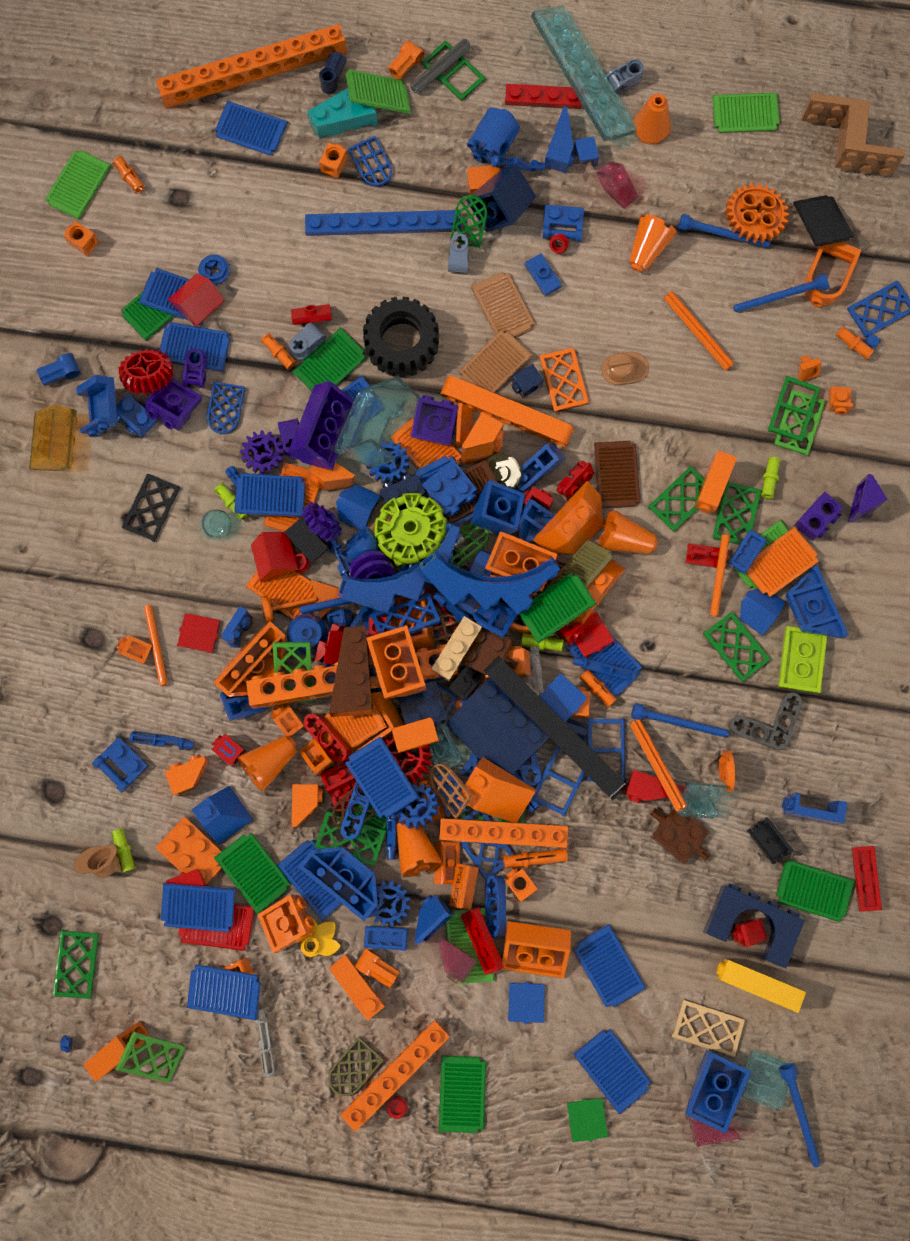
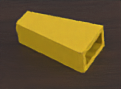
M727 959L720 962L716 970V974H718L717 979L799 1013L806 994L805 991Z

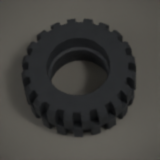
M403 296L402 300L392 297L389 302L386 300L380 302L381 306H375L371 310L372 315H367L365 319L366 324L363 326L365 351L367 356L370 357V362L374 366L377 365L378 370L382 373L385 370L388 371L389 376L394 377L395 374H399L401 378L406 377L405 374L408 373L411 376L417 375V370L424 371L427 369V363L431 364L434 361V355L438 352L439 327L433 312L429 313V308L425 304L420 306L419 300L413 299V301H409V297ZM396 324H408L418 330L420 340L411 349L396 351L384 344L383 335L387 329Z

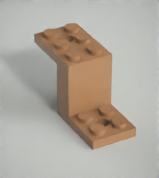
M811 93L802 113L801 121L839 126L835 168H840L844 171L855 170L862 173H877L882 176L894 174L904 158L905 149L866 144L870 101Z

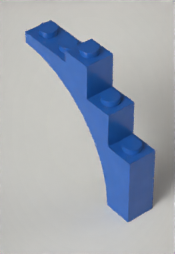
M447 522V535L444 537L437 552L450 562L453 557V546L460 537V527ZM416 563L402 572L377 579H359L344 575L337 595L341 599L388 613L395 603L394 594L418 601L419 596H422L425 589L424 581L433 583L421 572L420 563Z
M434 551L420 563L421 572L453 606L457 602H463L467 598L468 593L485 610L497 605L502 597L517 615L531 607L533 602L531 593L539 591L542 584L548 579L552 580L555 578L560 570L557 561L552 557L540 566L524 573L498 577L477 575L451 564L437 551Z

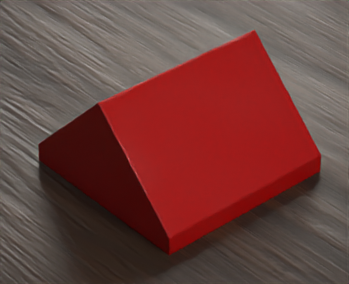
M195 274L168 299L195 327L199 326L225 302L210 279L199 274Z
M262 532L251 544L260 582L298 570L292 541L284 532Z

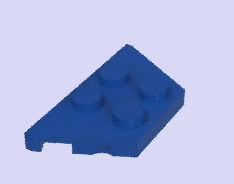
M815 565L785 595L801 632L846 638L849 634L818 565Z

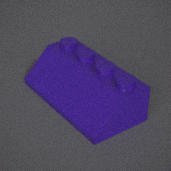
M331 381L314 385L288 452L302 463L332 470L357 403Z

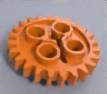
M750 183L749 187L744 184L741 189L737 188L735 193L731 194L725 213H727L725 219L731 220L728 226L735 227L733 233L739 231V238L745 235L747 242L750 238H753L754 243L758 239H760L761 243H764L766 239L770 242L773 237L777 238L788 223L787 218L789 216V213L786 212L789 207L783 206L786 200L779 199L781 193L775 195V188L769 191L767 184L764 188H761L760 183H758L757 187Z

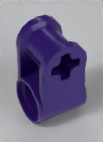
M191 349L185 356L182 383L185 386L191 384L204 388L208 357L206 352L201 349ZM196 352H198L201 357L199 363L197 364L193 361V355Z
M298 418L278 422L282 446L290 459H297L288 450L299 425Z

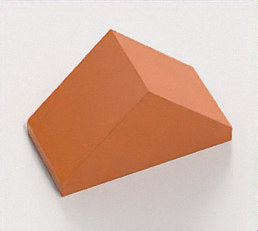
M315 739L299 750V753L317 776L334 764Z

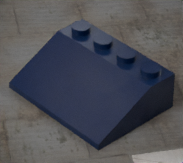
M491 678L476 690L445 723L480 760L484 757L511 775L549 740V736Z

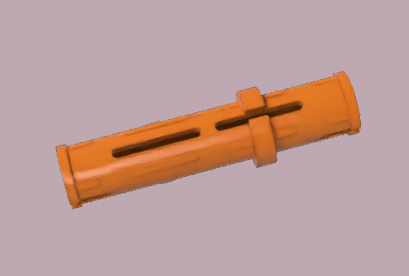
M566 848L533 853L524 851L521 854L503 856L505 869L515 867L528 868L531 865L568 861Z

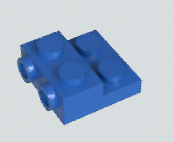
M454 459L422 484L433 500L442 507L443 513L447 517L457 514L461 510L460 507L464 503L472 502L479 492Z

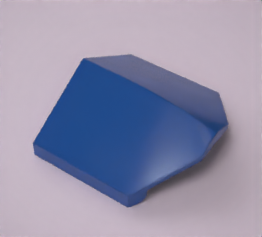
M358 485L341 491L336 501L339 521L358 530L362 529L365 531V527L381 496Z
M529 499L520 516L518 526L520 538L535 544L533 538L555 515L534 500Z
M759 589L748 591L741 601L740 620L763 636L786 603L776 595L771 597L767 593L763 595Z
M500 601L494 607H489L486 610L481 606L473 614L478 625L502 638L505 637L517 616L511 607Z
M223 691L220 694L229 721L244 720L267 710V707L252 709L249 705L248 695L228 697Z

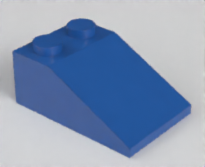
M706 1050L696 1074L685 1114L726 1134L751 1071Z

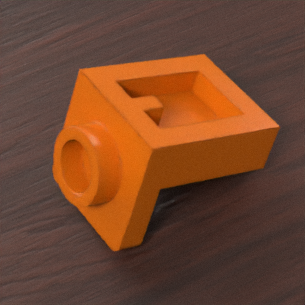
M831 386L829 389L828 412H835L837 415L849 413L853 408L851 388Z
M126 635L125 638L122 637L117 645L119 655L141 664L145 663L152 645L130 635Z
M288 703L277 705L270 714L287 738L304 727Z

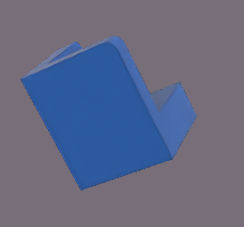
M594 136L575 140L573 150L575 156H578L579 162L592 161L593 167L597 166L599 155Z

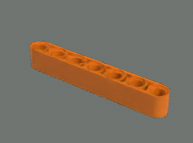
M454 376L447 377L440 393L447 400L457 404L463 403L476 412H483L500 422L562 447H567L574 431V427L566 422Z

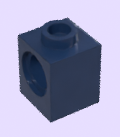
M534 364L513 375L511 386L514 392L520 394L523 399L543 387L544 380Z

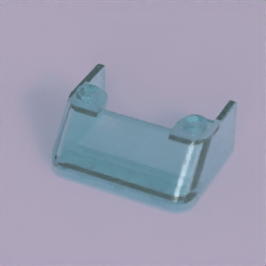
M398 376L364 388L355 398L334 451L343 458L370 467L394 461L395 457L380 445L389 420L401 416L405 403L419 399L420 395Z

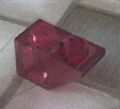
M609 161L596 173L603 189L622 208L625 209L639 197L623 164Z

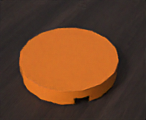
M723 750L720 753L723 757L719 759V779L721 782H724L725 786H721V789L724 792H733L735 785L734 758L731 750Z

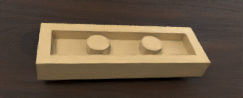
M464 616L431 668V671L450 681L482 627Z

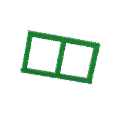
M444 41L422 61V65L428 69L431 67L429 62L445 47L449 50L453 47L447 41ZM463 56L458 58L460 62L443 77L441 75L436 77L461 101L486 80ZM465 64L479 79L461 94L447 80Z
M786 376L768 431L802 442L820 387ZM788 382L814 391L808 411L782 402ZM780 407L806 416L799 436L773 427Z

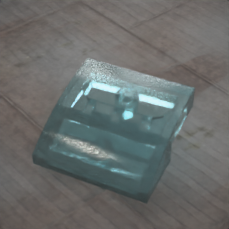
M752 1050L747 1064V1069L751 1073L741 1097L780 1111L789 1086L781 1078L779 1067L788 1063Z

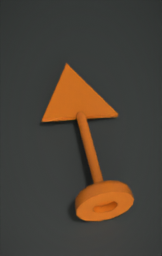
M311 580L315 597L271 606L270 599L267 596H262L260 599L266 624L269 621L274 622L273 611L340 598L337 595L339 588ZM332 608L318 611L319 617L322 618Z

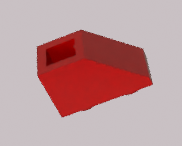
M753 918L733 924L731 935L733 941L737 942L739 946L750 947L767 940L761 918Z

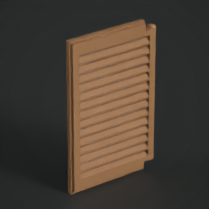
M501 272L471 286L495 335L500 330H503L504 333L508 331L513 337H516L531 330V326L535 325L509 273L504 275Z
M500 330L459 371L462 374L460 379L496 393L533 355L508 331L504 333L503 330Z

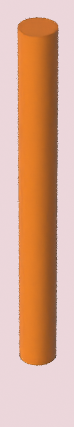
M722 534L710 611L712 616H718L730 540V535Z
M152 605L144 606L159 685L164 686L168 685L154 613Z

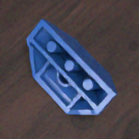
M343 847L311 850L298 866L300 870L363 921L368 918L378 905L375 873Z

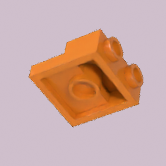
M290 894L257 914L273 953H278L290 945L300 943L315 934L313 930L315 922L312 917L307 915L305 910L307 903L299 895Z

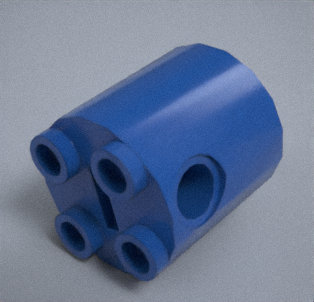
M494 107L488 108L467 142V146L473 152L472 157L478 162L484 160L491 165V158L494 155L505 156L519 133L520 126L513 114L508 110Z

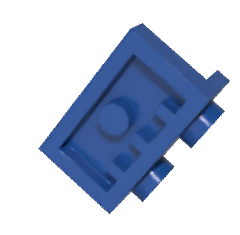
M129 393L116 404L117 421L119 423L123 421L126 424L125 428L133 436L137 434L142 438L158 422L157 419H151L147 415L145 408Z

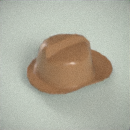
M637 352L611 355L602 365V375L611 384L641 381L649 371V364L646 358Z
M115 845L97 846L85 850L75 860V871L82 874L92 873L99 878H106L114 872L120 871L122 868L119 864L117 847Z

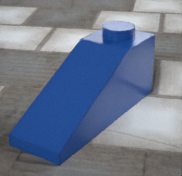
M563 106L545 157V167L566 173L568 166H573L575 155H572L574 146L568 109Z
M555 443L544 445L521 466L522 477L514 490L522 493L526 492V490L546 477L567 459Z

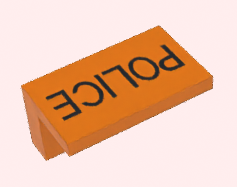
M456 864L449 906L471 910L478 867Z

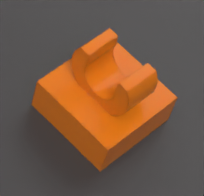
M808 355L800 357L802 363L799 364L798 378L804 382L820 376L822 363L819 358L811 360Z

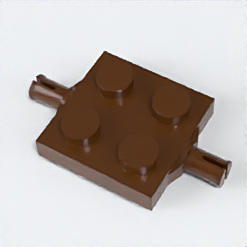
M482 627L460 664L488 676L483 670L498 656L514 670H516L519 662L508 658L509 650L513 644L512 640L506 637L502 638Z
M656 808L653 809L650 815L659 824L651 838L682 864H685L695 853L704 861L710 857L711 854L701 847L703 840L710 831L685 810L677 812L675 808L665 816Z

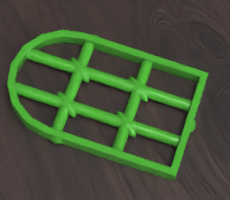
M468 524L460 529V534L464 533L466 535L463 537L464 540L470 539L472 542L464 549L458 547L459 553L452 557L450 563L453 564L452 561L463 555L464 558L455 564V566L459 567L488 543V530L484 529L485 532L474 539L471 535L481 527ZM476 527V528L473 529L471 532H467V531H466V530H468V529H470V528ZM486 535L485 540L480 544L478 541ZM476 544L478 547L467 555L465 551Z

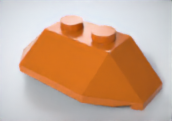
M586 481L533 538V541L539 547L556 554H575L586 540H590L604 525L601 495Z
M612 559L587 587V590L597 604L568 623L571 628L578 622L584 624L625 572V568Z
M269 621L225 665L213 683L228 697L248 695L246 681L252 680L251 678L254 676L272 677L274 673L273 642H285L286 635ZM277 647L278 657L283 659L286 655V649L284 647Z

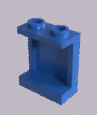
M95 374L76 387L77 395L88 397L90 423L80 429L81 434H88L89 437H98L101 433L110 430L111 427L117 424L114 377Z
M801 793L787 794V797L783 799L782 810H784V815L832 825L845 823L847 802L845 801L828 802L827 811L800 806Z

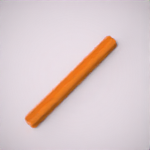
M672 291L669 292L664 298L668 305L724 370L731 368L734 364L731 358L677 295Z
M641 720L632 721L630 727L677 812L684 810L687 804Z

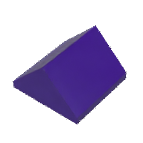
M868 474L857 484L848 518L850 523L873 512L888 500L872 474Z

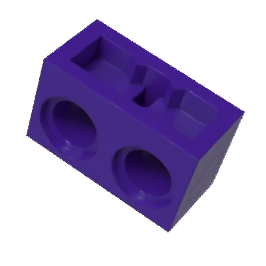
M824 492L794 526L811 541L816 537L822 538L828 531L826 526L830 522L834 524L840 518L841 514L839 512L843 507ZM822 508H829L830 514L824 513ZM809 521H814L817 524V529L812 528Z

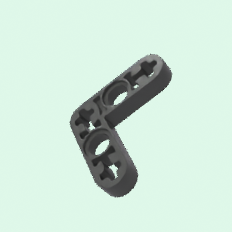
M797 693L786 694L781 700L772 727L744 716H736L729 722V729L737 736L773 750L784 749L789 743L802 705V699ZM793 697L796 705L791 707L790 712H783V709L787 710L790 705L787 699L789 700ZM781 716H787L790 719L788 727L781 726ZM740 720L742 721L741 725L745 727H749V724H752V726L749 729L748 735L746 734V732L748 731L746 729L741 728L739 731L736 730L737 726L734 725V723H737ZM756 727L764 731L763 738L757 739L753 735V730ZM776 728L781 731H787V734L782 733L780 740L783 741V744H779L778 746L776 745V741L773 740V738L778 737L780 731H776Z

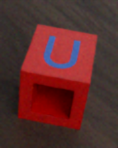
M227 734L218 736L212 744L214 747L211 749L232 767L238 762V757L247 752Z

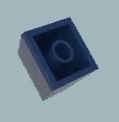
M517 164L501 169L472 194L480 197L487 206V219L484 228L486 232L513 225L536 198L535 193ZM480 202L476 203L478 209L483 208ZM472 205L470 208L473 212H476V209ZM485 210L481 211L482 215L485 216ZM476 214L477 219L480 221L482 218L479 214Z

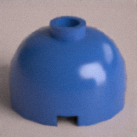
M368 526L365 527V532L361 529L345 543L347 546L346 550L343 551L341 549L339 555L350 565L359 555L368 551L379 550V541Z

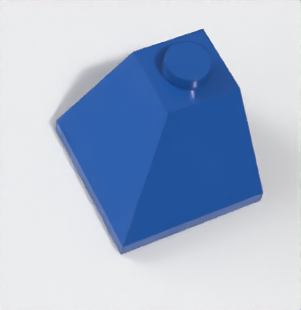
M230 786L209 796L191 809L201 825L218 844L224 842L253 820Z
M429 895L422 902L424 906L419 910L415 943L417 945L425 943L455 915V912L439 895Z

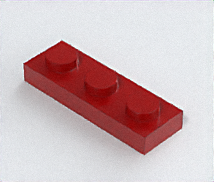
M851 847L858 909L860 912L882 910L875 847Z
M479 907L460 915L485 975L503 969L501 957L497 952Z

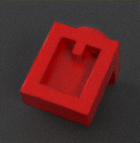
M578 622L573 628L567 624L555 632V634L563 638L571 646L583 637L584 627L581 622Z

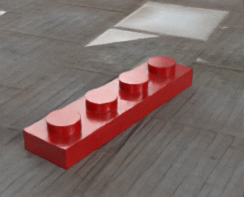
M506 83L505 105L563 108L565 106L567 109H581L583 88Z

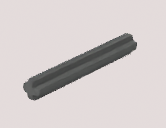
M465 38L462 39L410 84L411 90L414 93L420 92L470 49V42Z

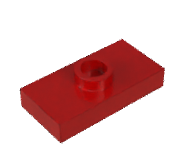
M330 304L308 305L303 308L291 309L292 324L298 325L332 320Z

